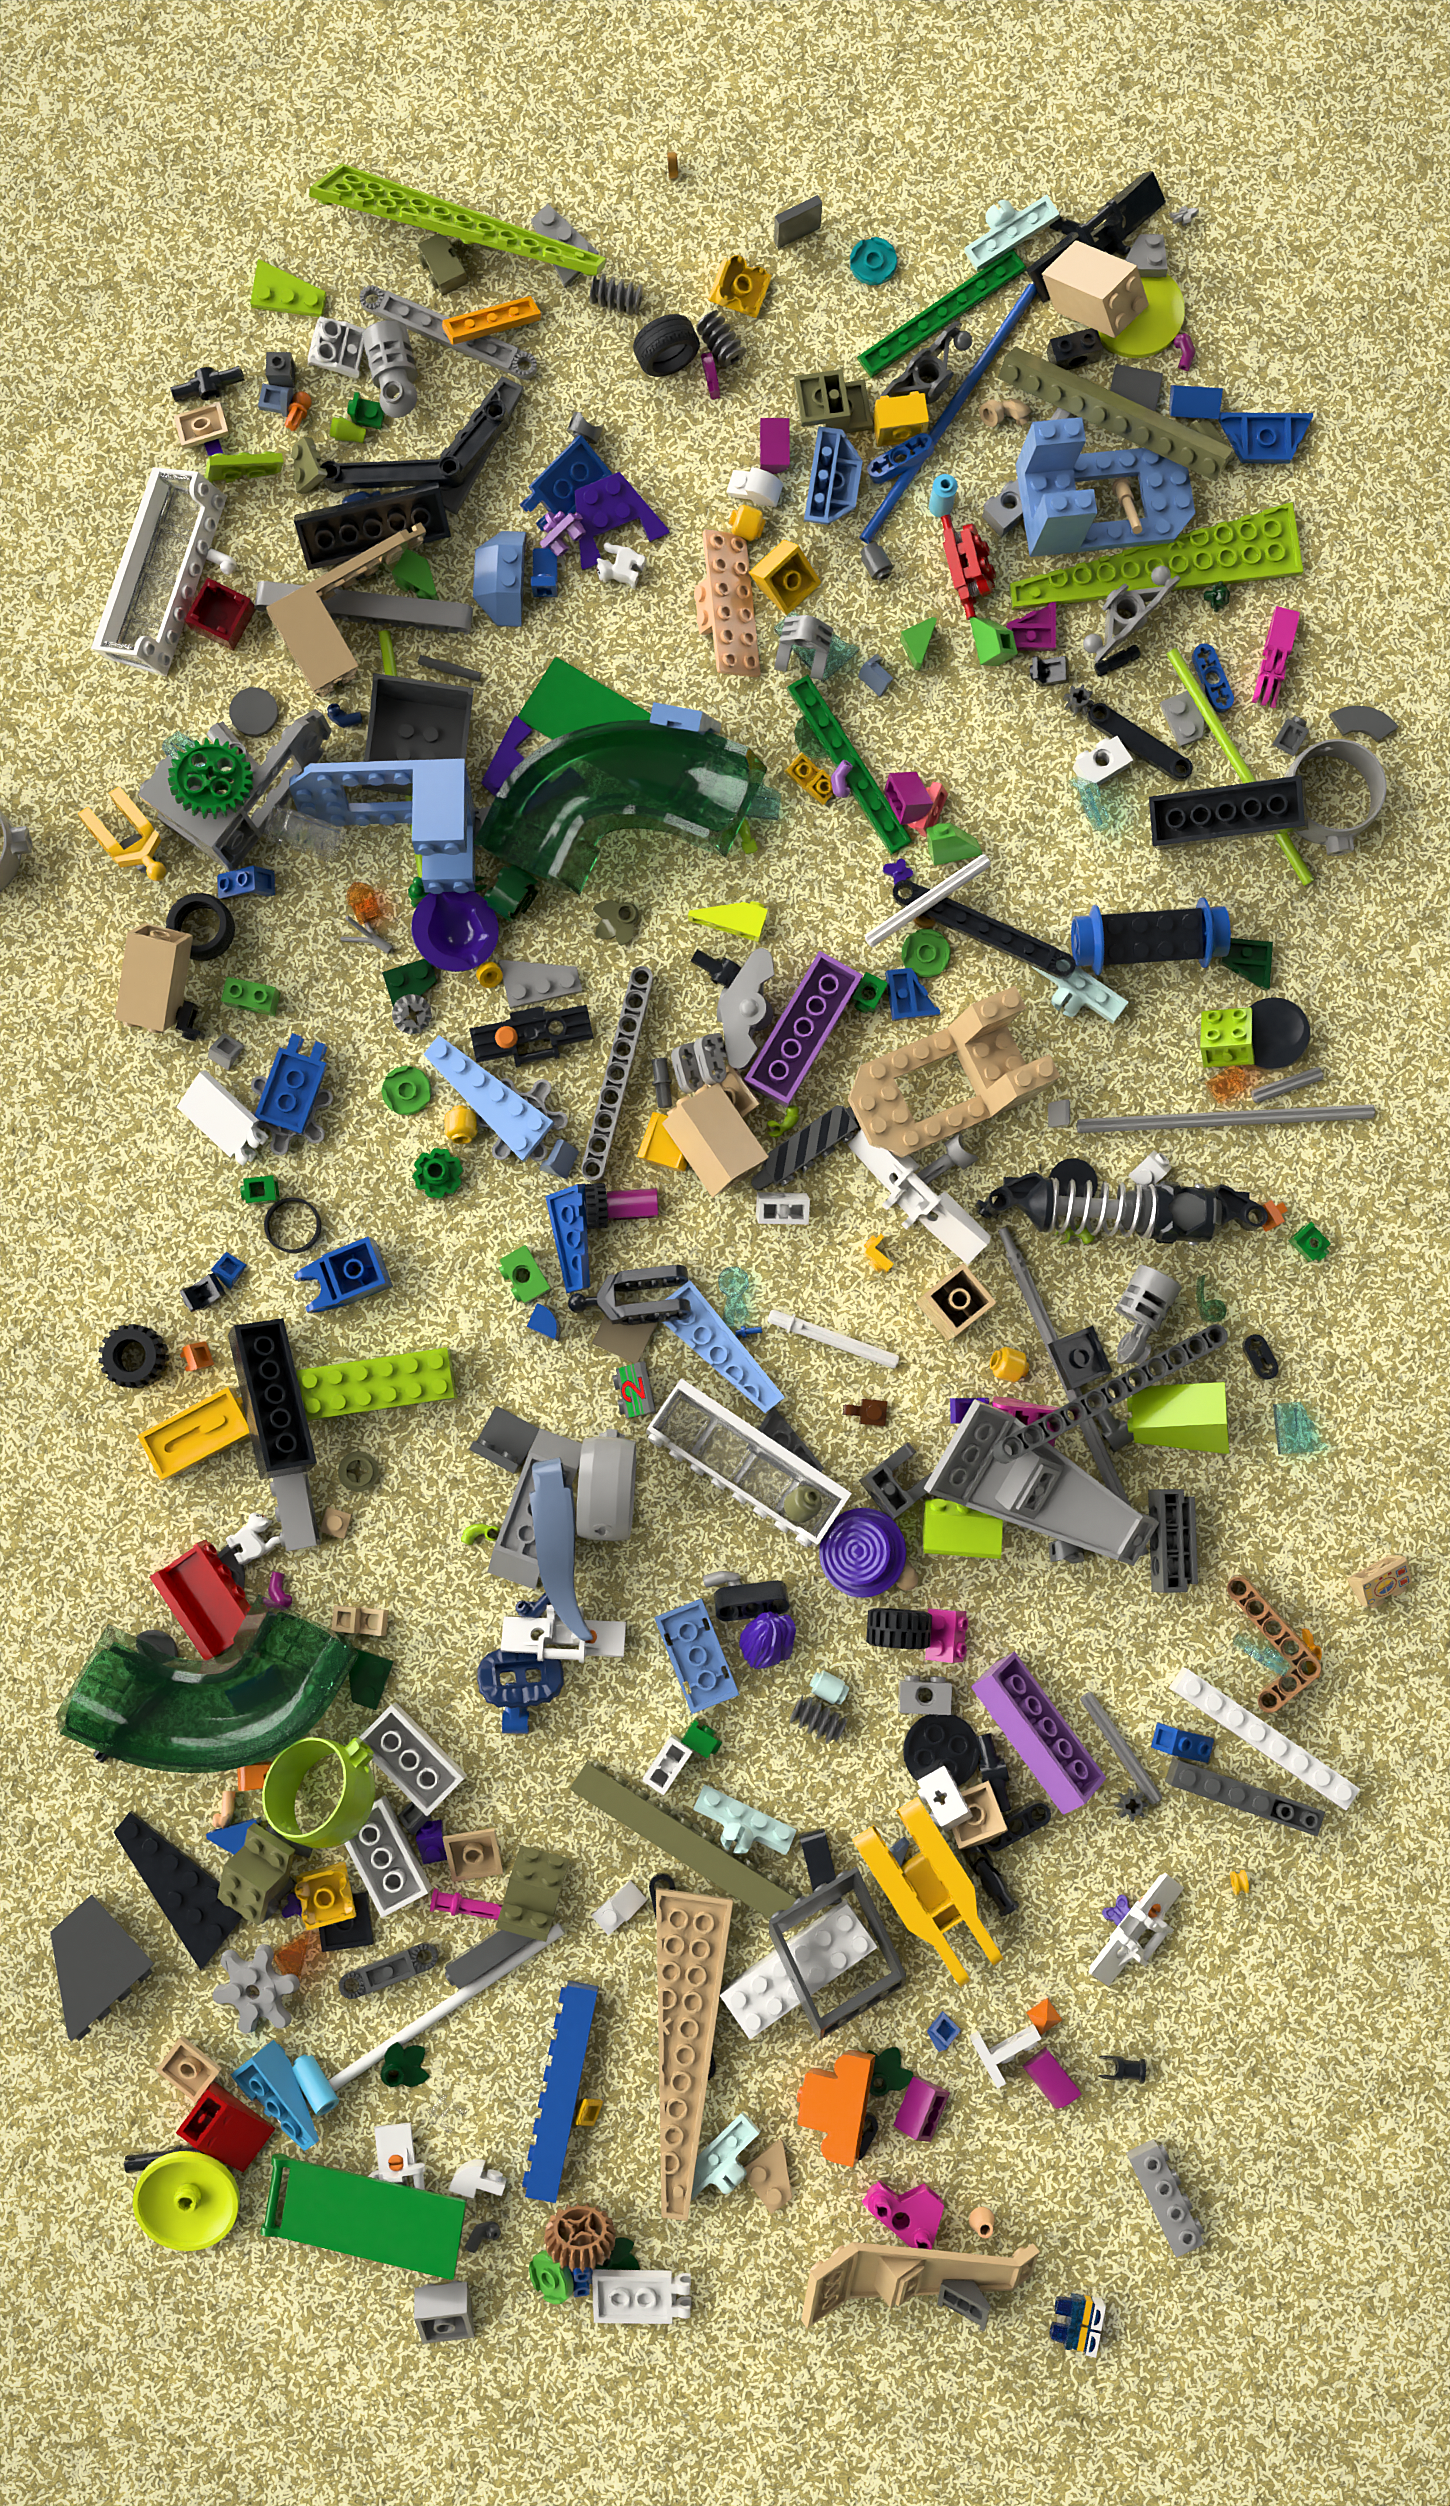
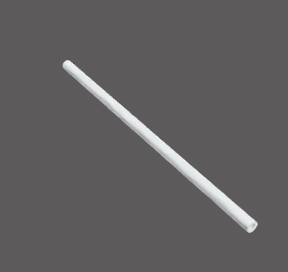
M558 1922L550 1928L546 1942L537 1939L532 1940L329 2079L328 2081L333 2090L337 2091L382 2060L387 2048L392 2044L399 2042L401 2045H404L563 1936L565 1931ZM304 2096L303 2098H304L305 2103H306V2106H307V2108H308V2110H309V2109L312 2108V2107H311L310 2103L308 2102L306 2096Z

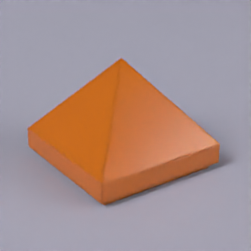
M1048 1998L1026 2012L1041 2035L1062 2021Z

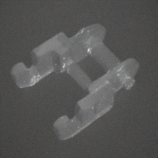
M438 2094L439 2100L433 2108L428 2107L427 2110L429 2116L436 2118L435 2123L450 2134L453 2129L450 2126L447 2127V2123L443 2121L444 2117L452 2109H455L462 2116H465L467 2111L465 2109L462 2110L461 2106L453 2099L448 2101L446 2099L447 2095ZM444 2103L447 2108L440 2115L437 2110Z

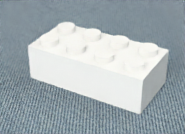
M396 1702L359 1737L374 1752L372 1761L426 1816L467 1776Z
M386 1795L375 1800L365 1825L351 1840L344 1844L381 1918L428 1894L432 1887Z

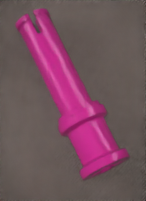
M434 1888L430 1912L439 1910L450 1912L451 1916L460 1913L498 1920L502 1904L462 1897L458 1892L449 1894L439 1892V1889Z

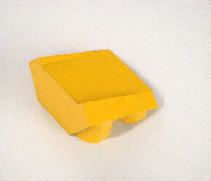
M734 255L730 259L724 257L708 301L756 318L772 275L760 266L754 268L747 266L746 260L740 255Z
M652 1112L637 1157L654 1165L685 1172L688 1161L662 1124L669 1116Z
M338 1862L333 1865L303 1872L296 1876L297 1885L295 1893L296 1897L301 1901V1916L307 1931L356 1917L346 1862Z

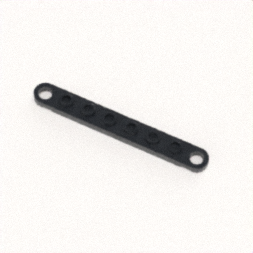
M901 880L893 888V899L898 905L907 907L930 891V889L919 886L912 881ZM904 887L909 888L912 891V895L909 898L902 899L898 895V891ZM945 897L921 914L928 919L1059 979H1066L1074 973L1076 962L1071 954L1057 949V947L948 897ZM1065 960L1069 963L1070 968L1064 972L1056 968V962Z

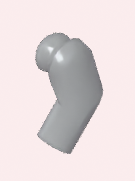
M717 1571L703 1576L706 1588L728 1582V1586L742 1585L740 1581L741 1576L735 1572Z

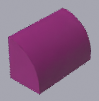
M760 418V469L771 474L784 472L790 466L789 418Z
M917 772L889 773L884 794L900 825L910 824L923 818L932 808L933 802Z
M657 1188L607 1191L609 1221L659 1218Z
M1046 2046L1022 2065L1054 2108H1062L1082 2095L1079 2088Z
M913 2076L893 2126L916 2141L931 2142L950 2092L936 2084Z

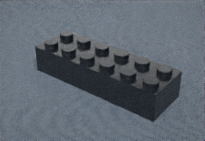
M438 482L294 515V524L308 570L349 561L402 530L407 529L408 533L413 532L411 527L420 522L426 530L423 543L451 537Z
M1301 775L1149 797L1152 844L1157 850L1309 830L1305 779Z
M284 1318L234 1325L228 1334V1339L260 1480L310 1471L317 1464Z

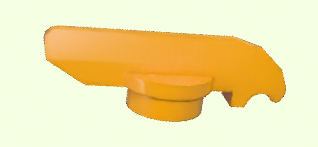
M1308 1628L1301 1629L1303 1641L1321 1660L1322 1650L1318 1645L1314 1644L1313 1635ZM1306 1661L1308 1672H1314L1317 1668L1316 1664L1313 1661Z

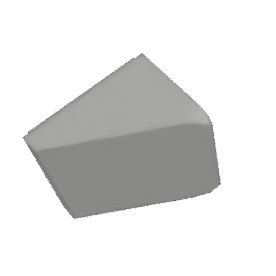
M223 1033L209 1048L208 1058L229 1070L244 1048V1045Z
M1069 1099L1048 1103V1127L1066 1128L1070 1124Z

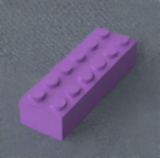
M819 951L745 1077L744 1081L748 1086L783 1107L788 1108L857 990L863 975Z
M1014 1651L995 1662L971 1686L976 1696L981 1700L1064 1815L1086 1804L1106 1780V1776Z

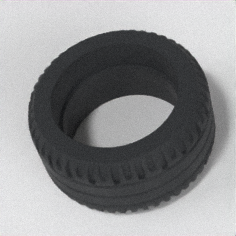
M669 314L651 321L640 330L633 343L634 354L642 370L647 375L653 377L668 376L683 369L695 358L700 347L699 338L691 321L686 316L679 314Z
M191 893L177 900L171 907L166 918V928L181 932L182 923L189 913L200 908L214 910L220 919L218 933L210 942L204 945H192L190 959L213 960L224 954L230 947V944H232L235 935V922L229 909L218 898L206 893Z

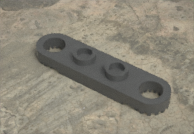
M424 1942L351 1970L340 1979L339 1991L345 1998L356 1999L415 1976L435 1966L439 1956L438 1950L433 1944ZM423 1949L430 1951L432 1961L422 1963L418 1959V1953ZM347 1979H357L359 1989L355 1992L347 1990L345 1986Z

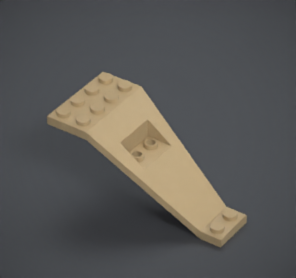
M851 2242L846 2247L843 2245L838 2247L825 2262L822 2260L818 2261L810 2269L801 2321L808 2329L848 2299L882 2297L890 2308L895 2304L899 2307L912 2296L939 2294L943 2280L974 2281L981 2292L1013 2291L1032 2276L1040 2251L1032 2243L1026 2249L1020 2247L1009 2258Z

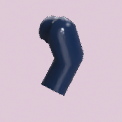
M332 703L327 707L329 719L339 727L345 728L363 724L360 711L347 714L336 703Z
M544 1593L537 1602L524 1600L517 1602L515 1610L521 1617L538 1618L547 1609V1605H551L547 1594Z

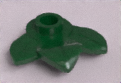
M395 2042L388 2047L384 2055L385 2064L380 2071L382 2082L389 2087H397L400 2084L407 2087H415L425 2082L429 2078V2074L420 2067L425 2055V2048L419 2045H412L403 2049L399 2042ZM397 2070L398 2073L392 2076L389 2074V2071Z
M898 2047L887 2048L879 2056L872 2050L867 2051L869 2054L876 2055L870 2094L881 2097L890 2090L900 2091L910 2083L913 2072L900 2067L901 2055ZM877 2078H881L884 2081L880 2087L874 2085V2080Z
M625 2237L615 2238V2246L611 2251L610 2258L604 2260L603 2265L595 2264L594 2268L597 2270H640L638 2260L630 2253L634 2242Z

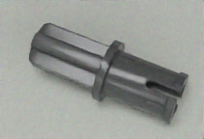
M667 1058L652 1059L654 1073L652 1085L655 1086L657 1106L658 1108H669L672 1106L670 1092L672 1080L669 1079Z

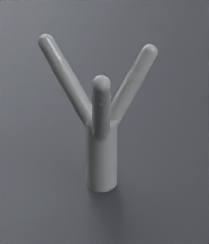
M361 913L360 917L366 929L350 916H346L345 919L367 937H341L340 940L342 942L372 943L386 954L390 952L393 946L375 934L364 913Z

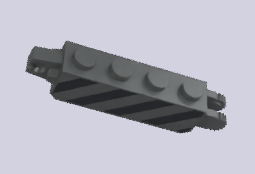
M834 1106L767 1153L769 1158L761 1165L763 1169L752 1177V1188L760 1191L772 1183L775 1187L779 1184L784 1187L795 1179L793 1174L799 1170H802L804 1173L815 1165L813 1160L820 1155L826 1158L836 1150L834 1146L840 1141L845 1144L856 1136L854 1132L857 1130L859 1122L851 1106L846 1109L844 1106Z

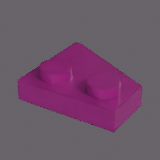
M1051 602L1045 608L1038 611L1034 610L1021 619L1017 618L1007 623L1006 628L1013 631L1017 651H1055L1056 602Z

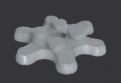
M256 1076L251 1081V1089L260 1098L267 1082V1078L264 1076ZM320 1089L318 1091L303 1136L314 1144L320 1143L325 1137V1132L322 1127L316 1124L314 1115L318 1109L328 1107L332 1103L333 1095L327 1089ZM260 1120L256 1125L258 1128L264 1127L272 1132L270 1149L276 1155H284L289 1149L292 1137L302 1135Z
M508 1078L499 1080L555 1123L551 1129L562 1130L567 1126L568 1118L566 1114L560 1111L551 1112L545 1106V1100L552 1090V1086L547 1080L540 1079L536 1081L533 1088L526 1093L517 1091L513 1081ZM477 1113V1124L483 1128L490 1127ZM498 1136L497 1142L492 1147V1155L498 1160H504L510 1155L512 1150ZM543 1139L530 1155V1158L534 1161H542L547 1156V1148L543 1144Z
M261 1944L257 1947L252 1961L243 1960L236 1951L231 1949L226 1950L222 1954L220 1961L222 1967L229 1974L230 1982L216 1986L212 1995L213 2000L217 2004L231 2003L239 2010L238 2028L245 2034L256 2030L260 2017L269 2019L276 2028H286L292 2020L291 2014L282 2004V1997L284 1994L296 1992L300 1987V1981L294 1974L279 1975L273 1970L272 1960L274 1952L267 1944ZM250 1985L256 1986L260 1994L251 1995Z

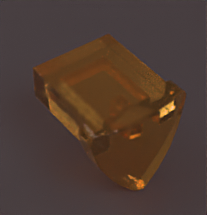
M354 882L347 891L346 901L349 906H352L359 924L362 925L383 916L374 896L376 894L374 888L366 883Z
M1234 1065L1225 1066L1224 1071L1205 1083L1218 1104L1236 1092L1240 1091L1241 1093L1246 1089L1245 1073L1240 1068Z

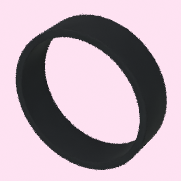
M289 1197L277 1201L270 1207L265 1216L264 1230L266 1237L273 1246L287 1253H301L308 1250L316 1243L321 1233L322 1224L319 1213L310 1203L300 1198ZM288 1202H301L308 1205L316 1217V1231L313 1238L305 1246L298 1249L280 1247L275 1243L270 1234L269 1224L273 1213L278 1207Z

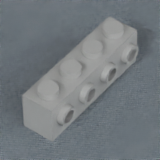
M1152 2139L1126 2152L1176 2258L1204 2245L1201 2234L1205 2232L1198 2218L1193 2219L1189 2212L1193 2207L1187 2194L1181 2195L1177 2187L1181 2184V2181L1175 2169L1169 2170L1166 2161L1170 2160L1163 2144L1158 2146L1155 2140Z

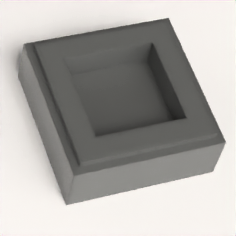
M412 1801L398 1815L406 1830L412 1835L432 1817L430 1814L426 1816Z

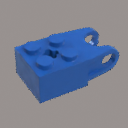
M369 1236L322 1255L321 1258L294 1274L295 1281L298 1282L314 1279L320 1282L321 1291L319 1296L305 1307L309 1314L347 1306L393 1287L376 1240ZM357 1267H361L360 1273L355 1275L354 1273L358 1271Z

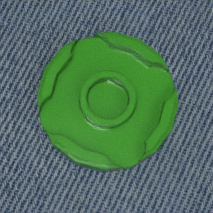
M920 929L906 938L902 946L901 959L905 968H912L917 977L932 978L946 969L950 960L951 948L941 933L933 929Z
M402 1066L395 1068L387 1074L381 1092L383 1101L390 1110L399 1115L409 1116L419 1113L427 1106L431 1099L432 1088L424 1072L412 1066Z
M546 2250L540 2251L533 2257L529 2264V2275L533 2287L537 2292L541 2290L544 2294L542 2298L545 2301L554 2305L562 2304L572 2295L574 2289L573 2278L568 2266L562 2269L560 2262L553 2263L552 2256H548Z

